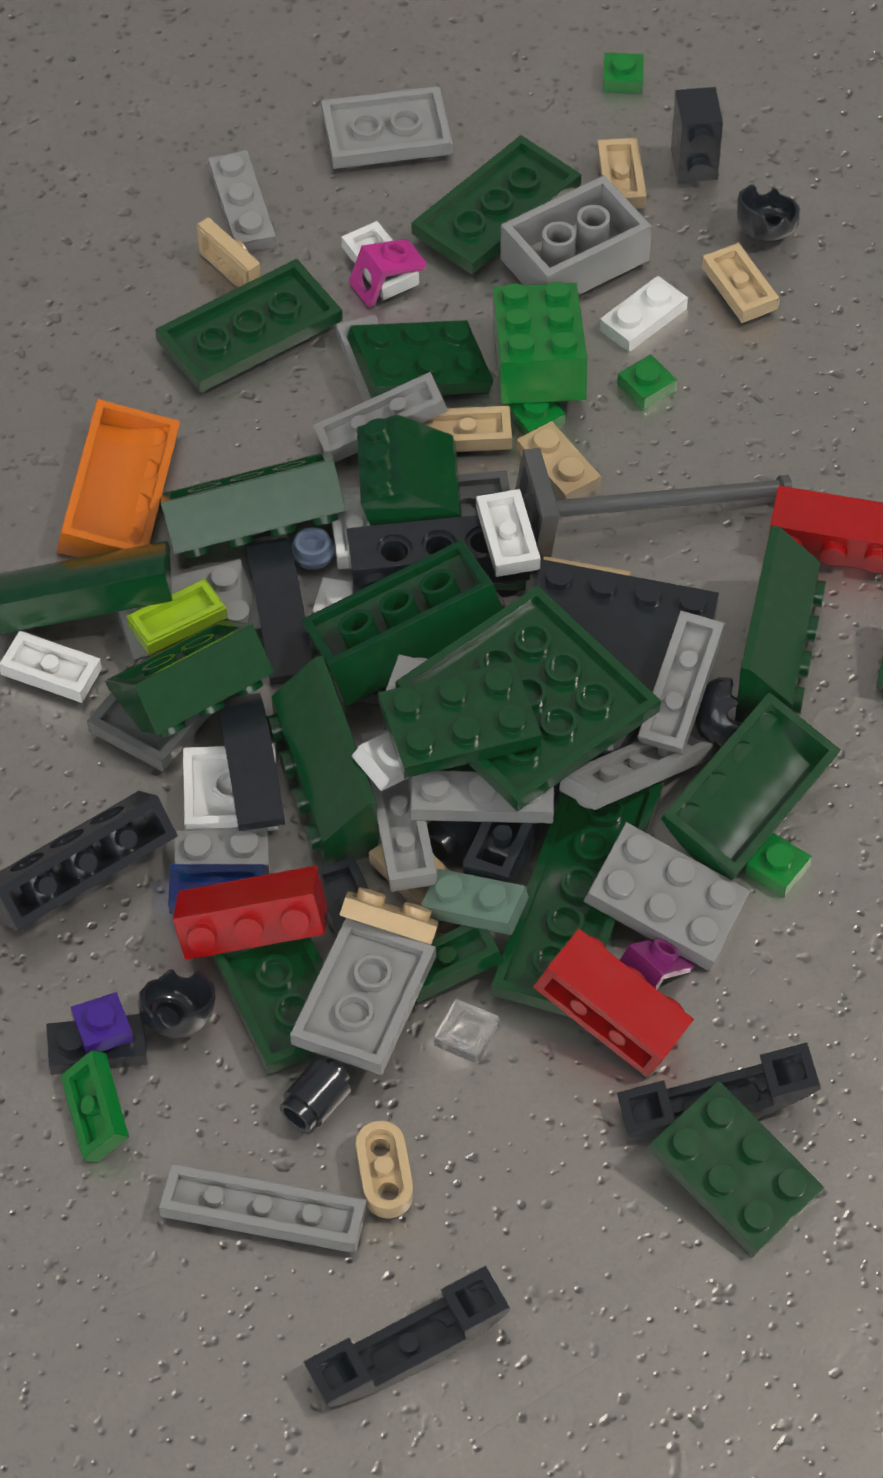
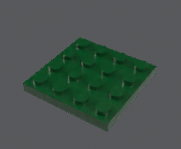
M538 585L395 681L396 688L515 661L542 733V746L468 764L517 812L660 712L661 700Z

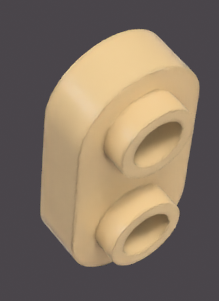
M370 1122L360 1129L355 1141L363 1198L367 1202L369 1211L376 1216L382 1218L398 1217L404 1214L413 1202V1180L405 1138L402 1131L391 1122ZM377 1148H385L389 1151L384 1156H377L372 1153ZM388 1191L394 1192L397 1195L392 1200H385L380 1197L382 1193Z

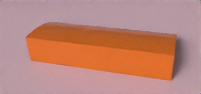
M97 399L56 553L81 558L150 544L180 421Z

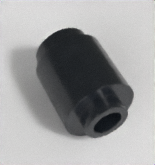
M430 821L427 824L433 855L438 860L446 863L450 862L453 858H460L470 848L482 822Z
M314 1059L284 1093V1101L279 1107L281 1113L293 1126L303 1132H310L314 1126L320 1127L351 1092V1087L347 1082L349 1074L339 1063L332 1059H327L326 1061Z

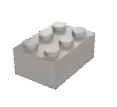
M604 175L501 224V260L523 285H540L552 282L577 283L578 295L649 261L652 226Z

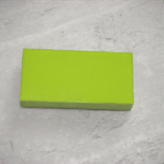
M205 578L173 593V601L145 606L126 616L129 628L148 655L193 635L220 620L228 618L227 607Z

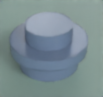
M311 527L303 529L297 534L291 544L294 562L305 569L323 568L333 560L335 555L333 540L320 528Z

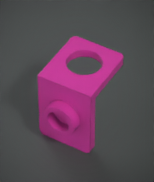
M406 239L362 245L349 283L367 307H374L386 276L423 271L427 263ZM365 268L370 272L372 279L369 291L365 288L362 278Z

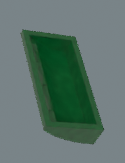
M168 541L0 573V634L173 601L170 546Z
M769 692L663 814L661 820L678 843L694 860L733 881L830 766L841 749Z

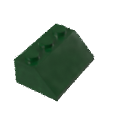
M398 414L384 419L376 418L365 425L357 427L360 502L370 526L462 517L456 442L453 435Z
M220 620L105 680V683L142 732L159 734L163 738L181 731L186 726L184 720L196 714L203 717L220 710L225 706L223 700L237 693L238 696H244L258 690L263 686L261 680L273 674L274 670L252 623Z

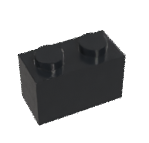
M716 87L675 90L671 151L678 183L718 180L723 119Z

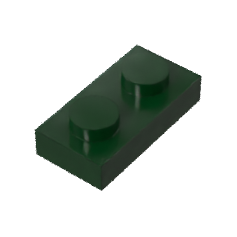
M462 925L434 939L432 946L436 947V958L416 1001L419 1003L503 962L500 950L490 931Z

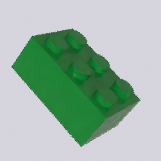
M552 282L540 285L509 284L507 286H494L493 333L501 404L587 400V352L577 283Z

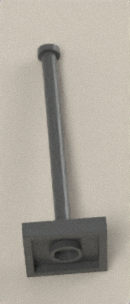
M532 448L523 449L515 490L520 489L539 555L543 559L544 556L551 557L560 517L776 498L778 485L792 487V481L789 475H779L776 480L555 500L541 449ZM538 570L531 571V573H538Z

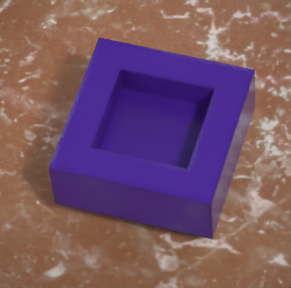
M117 992L70 1007L72 1018L86 1054L91 1050L102 1052L133 1041L132 1030Z

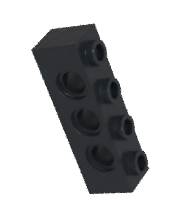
M478 515L347 528V552L353 593L460 540L464 541L493 584H511L517 581L530 580L531 571L496 577Z
M560 782L554 786L553 806L560 793ZM482 822L463 861V874L518 884L545 823Z
M137 791L1 870L0 923L18 931L178 837L158 795Z

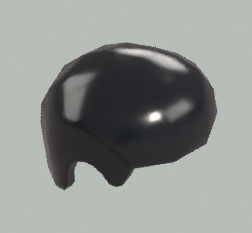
M752 184L739 192L737 219L748 237L759 241L780 240L788 237L798 227L799 205L793 198L780 194L777 188H772L767 194H759L756 186Z
M718 677L707 684L695 719V726L700 736L714 743L713 746L721 748L741 725L738 721L728 717V711L738 705L737 698L732 695L733 679L729 677Z
M174 969L168 970L158 979L148 981L139 992L138 1006L142 1022L151 1030L166 1037L184 1038L197 1034L212 1014L216 999L214 984L200 971H195L193 975L185 978L178 976Z

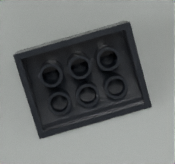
M541 559L540 569L534 584V588L538 585L651 692H653L680 611L715 620L719 592Z

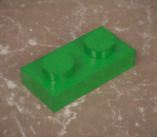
M91 1050L61 1075L82 1158L99 1162L129 1138L107 1055L106 1053Z

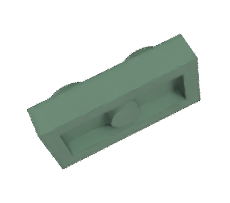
M438 869L437 883L429 887L421 906L432 911L430 917L437 920L512 935L529 896L526 887L523 885Z

